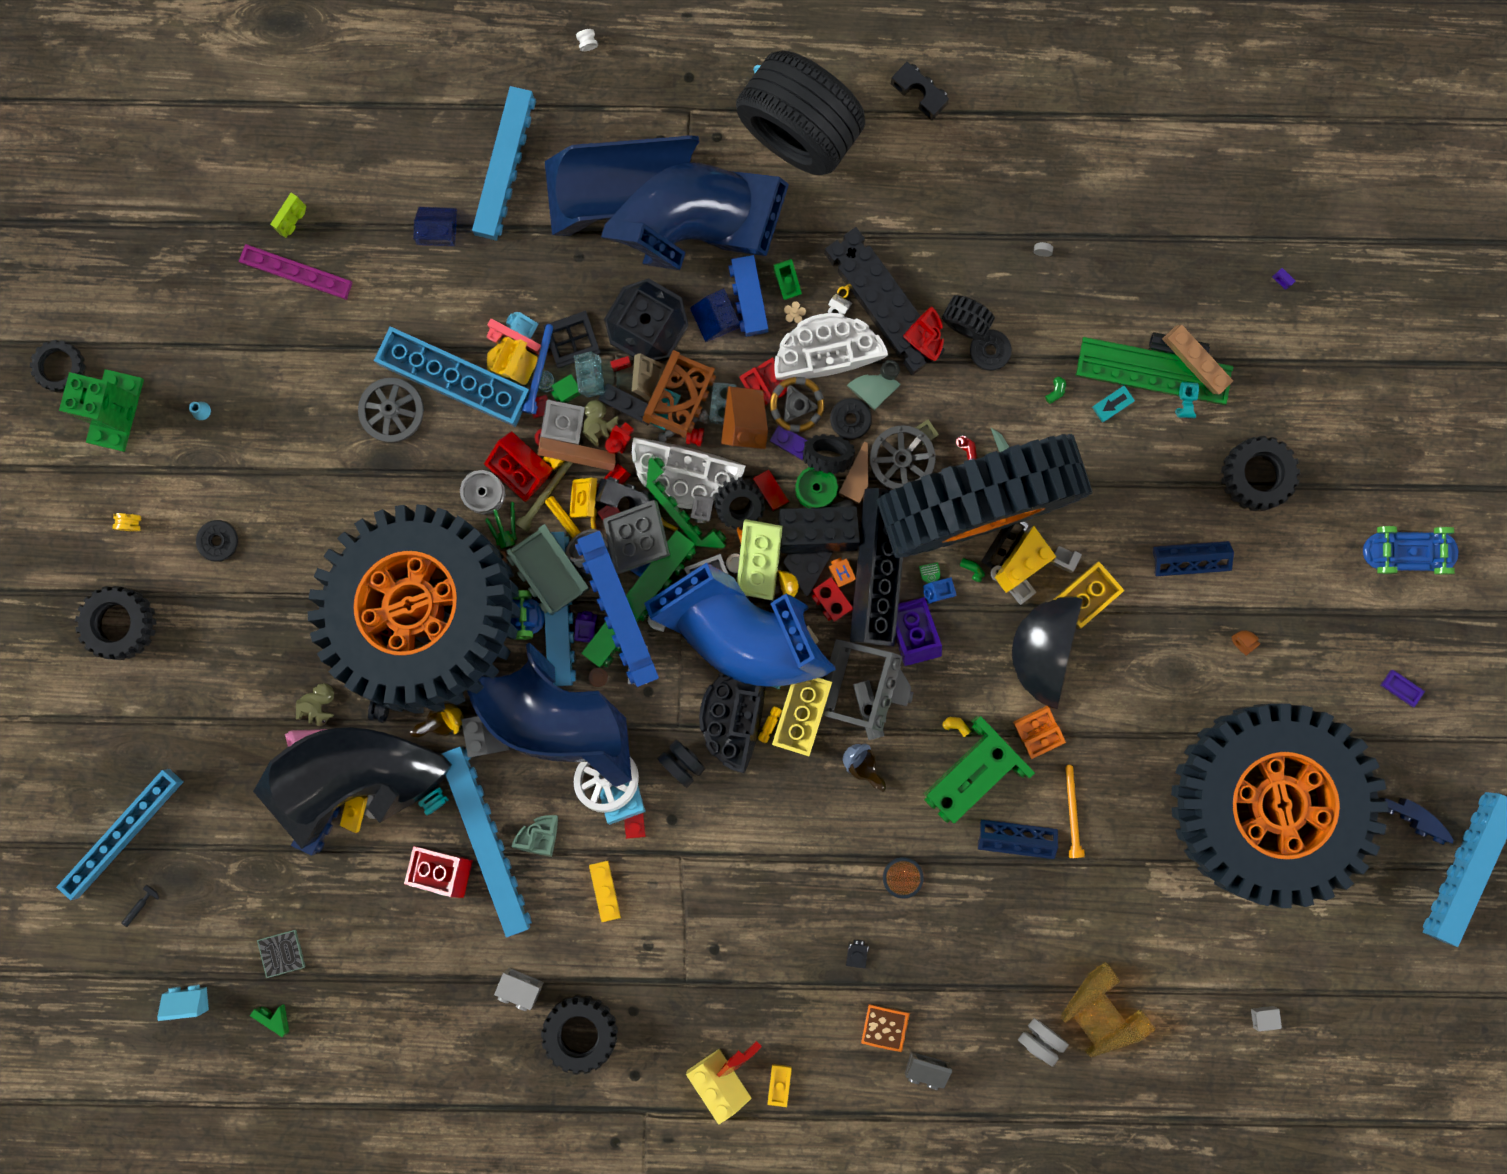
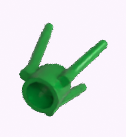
M511 501V534L509 531L504 532L496 509L493 512L500 533L497 534L488 518L485 519L497 545H500V549L515 545L514 540H517L514 502Z

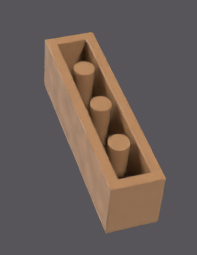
M1176 325L1162 338L1212 394L1222 393L1233 382L1230 376L1183 325Z

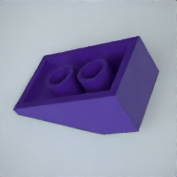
M925 597L898 604L895 637L900 654L903 656L904 666L941 657L942 644Z

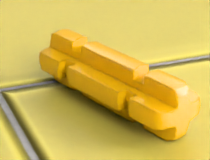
M774 706L772 708L771 715L768 716L762 728L763 731L758 736V740L763 743L768 742L769 734L772 733L778 721L777 718L782 713V710Z

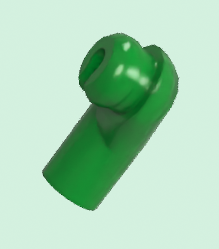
M1056 377L1053 380L1055 385L1054 391L1045 396L1048 404L1064 396L1066 381L1062 377Z
M966 558L961 560L960 567L974 573L972 579L976 582H981L982 578L985 577V572L978 563Z

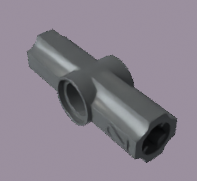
M867 680L853 684L862 719L869 722L870 716L864 713V707L868 704L873 706L875 699L870 681ZM865 727L868 740L885 736L883 730L880 732Z

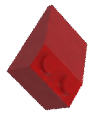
M413 846L404 884L449 897L464 898L473 860Z

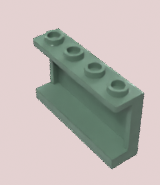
M544 524L538 528L537 532L512 549L506 550L509 554L506 558L512 566L516 564L520 570L517 574L523 582L527 580L531 586L528 590L534 598L538 596L541 601L539 606L544 613L549 612L550 615H553L590 588Z

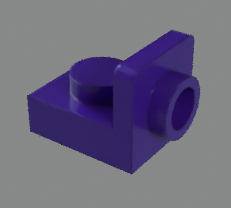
M589 611L578 613L574 641L590 643L595 634L596 614Z

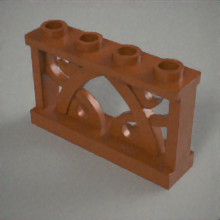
M673 350L644 412L642 421L649 424L651 422L682 435L684 438L687 433H692L695 426L693 422L694 417H699L702 410L700 404L702 401H706L710 392L707 391L709 385L713 386L716 375H713L715 368H710L680 355V352ZM677 364H679V365H681V366H683V367H686V368H688V369H690V370L686 373V372H685L680 366H678ZM698 372L704 376L705 380L699 383L696 379L700 376H694L691 379L690 375ZM675 377L678 381L681 378L677 383L672 382L671 379ZM685 383L691 399L685 403L674 405L672 395L665 389L666 387L678 388ZM697 389H701L699 396L697 393ZM662 399H669L670 406H667V403H663ZM693 407L690 414L687 410ZM654 413H657V414H668V419H665V418H663V417H661V416H658V415H656V414H654ZM672 414H676L678 421H680V416L686 417V422L681 425L675 423L672 419Z

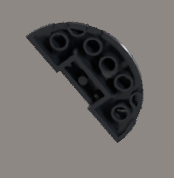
M1059 597L1038 605L1022 620L1013 640L1012 660L1020 683L1036 700L1054 709H1058L1083 601L1081 597Z
M720 672L715 682L708 686L702 699L699 714L700 730L704 734L705 745L714 757H717L724 766L737 772L745 773L753 754L760 728L765 686L742 683Z

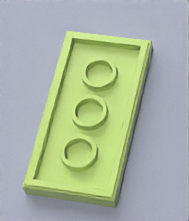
M744 520L737 583L746 596L767 600L774 599L783 526Z

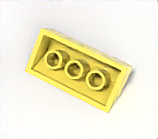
M816 678L790 685L772 745L810 756L832 682Z

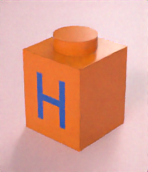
M840 557L831 561L832 565L829 566V570L839 588L856 580L847 558L842 560Z

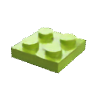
M290 193L270 225L280 235L287 238L295 230V224L298 219L304 216L306 212L305 204L296 195Z

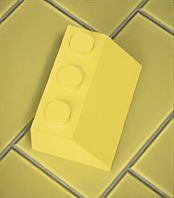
M720 1049L688 1069L686 1073L718 1125L733 1116L752 1099L735 1072L722 1077L716 1075L727 1062Z

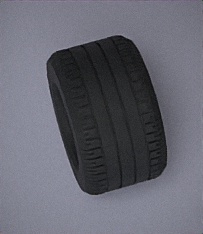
M786 50L773 52L765 58L736 101L738 117L759 142L787 163L813 175H825L833 172L865 126V113L860 102L840 80L812 60Z

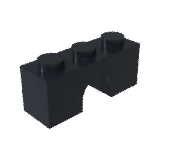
M906 62L891 78L890 84L903 96L912 89L920 90L923 93L924 98L920 102L918 109L932 121L948 104L949 98L947 93L943 89H938L934 86V82L928 76L924 77L920 73L919 68L914 64Z
M613 477L600 479L595 498L596 502L617 508L620 499L625 496L629 501V509L658 500L652 497L653 494L645 490H642V492L636 491L635 486L625 483V486L621 485L619 480Z

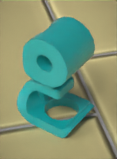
M1181 383L1179 397L1183 400V408L1175 410L1178 418H1196L1193 401L1198 399V383Z

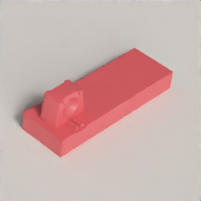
M490 319L487 324L490 328L487 338L490 341L498 343L503 336L513 340L521 339L527 342L525 348L539 355L540 344Z

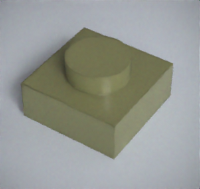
M929 419L915 427L922 431L930 441L939 435Z

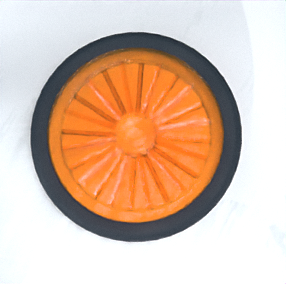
M896 858L889 862L884 869L883 884L886 890L894 897L901 899L910 898L917 894L923 885V871L919 864L910 858Z

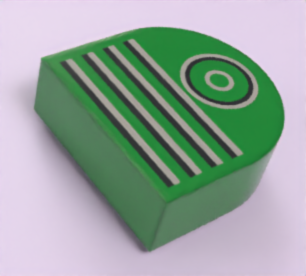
M938 562L919 566L920 575L924 582L929 584L940 578Z

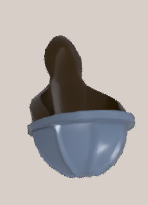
M865 743L862 745L855 744L847 748L843 755V764L847 768V772L852 774L854 778L867 780L873 788L885 792L886 784L884 779L876 774V759L870 746Z

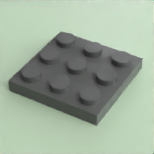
M653 500L603 519L613 565L617 574L670 556L657 501Z

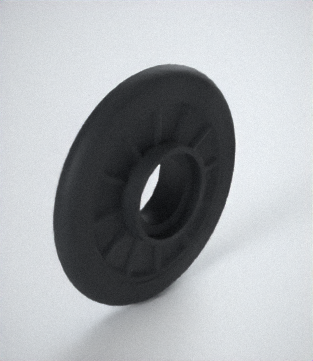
M989 329L984 340L973 339L971 342V358L978 367L984 370H998L1005 366L1011 357V343L1000 331ZM988 345H993L996 348L994 355L986 353L985 349Z
M846 398L839 401L833 407L830 423L835 433L840 437L857 439L865 435L872 423V415L870 409L863 401L855 398ZM854 414L856 422L849 424L846 422V416Z
M212 520L205 523L199 529L196 536V546L199 553L207 560L214 562L223 561L231 557L238 545V536L232 525L222 520ZM219 535L222 542L219 546H214L212 539Z

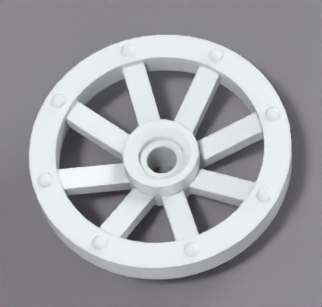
M630 757L632 781H630L628 787L624 784L616 787L625 792L616 801L611 791L613 785L605 778L602 779L603 776L597 770L589 768L590 764L588 762H580L574 775V789L577 797L586 807L596 812L604 813L620 809L631 800L638 787L639 774L635 762ZM584 773L594 776L593 779L582 784ZM596 785L592 798L589 800L584 791ZM602 789L605 791L608 804L597 803Z

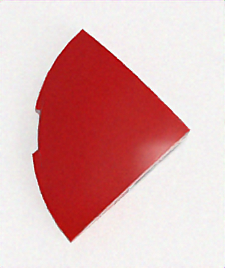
M930 307L903 335L911 345L933 361H936L939 357L944 343V339H940V329L943 328V325L936 310Z

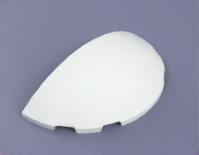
M839 313L819 314L799 322L795 329L785 335L775 357V377L777 380H785L792 377H805L809 379L838 374L887 357L888 353L880 336L875 335L869 329V325L857 318L855 320L847 318L844 314Z
M633 438L632 460L635 463L637 476L641 483L646 487L650 456L653 454L655 457L659 456L665 463V471L655 480L656 482L660 481L664 485L666 494L675 498L679 508L692 509L695 494L712 497L716 500L714 496L715 493H719L718 487H723L724 481L730 482V478L734 477L735 480H738V477H742L746 466L720 456L679 445Z

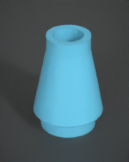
M192 402L189 405V410L195 419L205 420L210 416L211 409L206 402Z

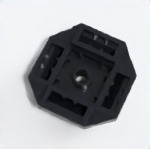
M649 278L624 286L604 318L610 345L633 358L636 354H642L655 361L669 359L672 351L676 349L689 327L682 297ZM648 316L651 318V321L648 324H642L641 319Z

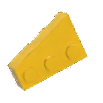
M1035 526L1025 531L1009 558L994 577L1005 593L1015 588L1056 558V555Z

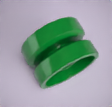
M810 467L800 473L795 485L796 497L805 508H826L835 499L838 489L837 479L832 472H828V474L823 473V471L818 472ZM816 484L820 486L818 491L813 489Z

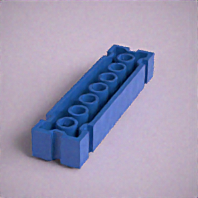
M600 531L577 539L578 544H575L579 556L583 554L585 562L582 565L586 574H591L593 580L589 582L593 592L598 591L600 598L597 599L601 611H606L607 617L604 619L608 629L613 628L615 635H612V639L616 648H621L622 653L619 656L623 665H628L630 671L626 673L630 683H635L639 687L658 679V674Z

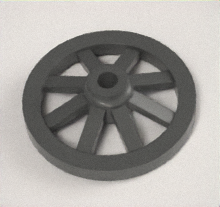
M384 378L369 385L363 392L358 405L359 420L365 431L375 439L387 443L400 442L412 436L419 428L424 415L423 401L417 390L408 382L398 378ZM392 385L389 399H386L380 388ZM399 387L406 389L410 393L395 402ZM374 392H376L381 400V404L368 402ZM412 400L415 401L416 412L400 408V406ZM392 406V410L387 412V407ZM366 408L380 410L369 421L367 420ZM399 414L414 418L412 424L407 429L399 419ZM384 417L383 432L381 434L375 431L372 426ZM391 420L396 423L401 433L389 435Z
M905 425L895 426L885 430L875 440L870 453V464L875 477L884 486L895 489L903 487L904 484L908 483L907 467L920 476L917 480L931 474L935 465V450L930 439L919 429ZM903 433L916 436L907 449H904ZM898 434L899 450H896L885 439L891 435ZM922 441L928 453L911 455L912 451ZM880 445L884 446L893 457H877ZM904 456L906 461L900 462L899 457ZM928 459L925 472L911 463L912 461ZM878 463H894L885 475L881 473L878 467ZM898 468L901 471L902 484L889 480Z

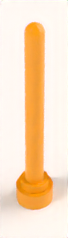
M1069 764L1065 767L1072 839L1069 858L1085 857V853L1079 840L1073 766Z

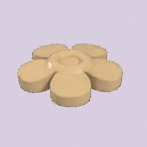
M793 302L792 307L787 305L784 308V312L788 314L785 317L787 322H792L794 319L795 323L798 324L802 321L801 316L806 314L805 308H799L800 304L798 302Z

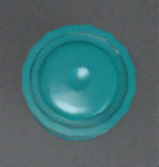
M441 788L436 789L418 802L419 806L425 809L424 813L426 816L439 809L446 801H449L447 796L442 794L443 790Z

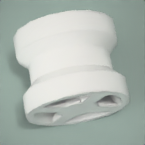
M585 29L576 34L577 40L580 41V51H590L598 46L597 41L594 40L595 33L593 29Z

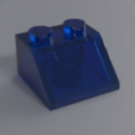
M418 207L414 219L413 235L417 245L455 246L457 209Z
M725 289L706 296L690 307L705 343L740 328V322Z

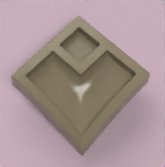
M642 354L634 355L632 392L642 396L649 403L666 365Z

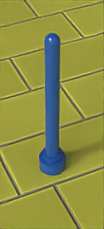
M547 324L545 327L528 400H525L521 411L536 415L538 407L535 400L553 331L551 324Z

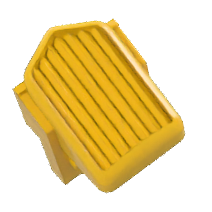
M505 337L487 353V371L517 384L526 385L537 364L538 357L526 351L527 342L521 339L513 340Z

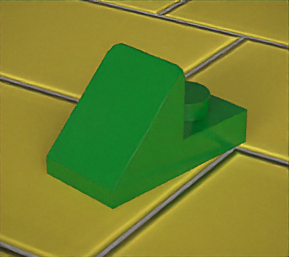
M792 259L775 264L774 274L778 280L783 299L786 300L801 295Z
M284 1004L279 1006L274 1015L271 1014V1010L263 1006L253 1010L250 1015L252 1018L281 1037L287 1035L289 1027Z

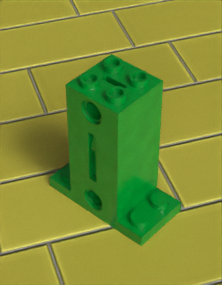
M106 369L104 370L102 380L69 372L59 411L90 424L85 443L125 452L144 379Z
M976 716L971 722L974 724L972 728L979 735L984 736L923 793L926 796L925 802L931 808H937L940 811L938 815L946 823L950 821L955 824L1011 769L1022 778H1031L1035 774L981 716ZM997 748L999 756L994 759L992 752ZM948 797L949 804L943 807L941 804L942 799Z

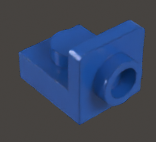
M952 578L931 582L923 586L924 596L928 604L957 596Z

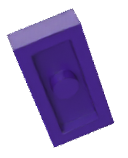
M778 426L770 442L803 461L804 445L807 440Z

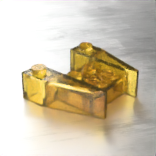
M1105 962L1087 976L1060 1015L1064 1023L1073 1017L1093 1045L1086 1049L1085 1052L1090 1058L1140 1042L1156 1030L1141 1010H1138L1126 1020L1122 1018L1105 995L1107 991L1121 981Z

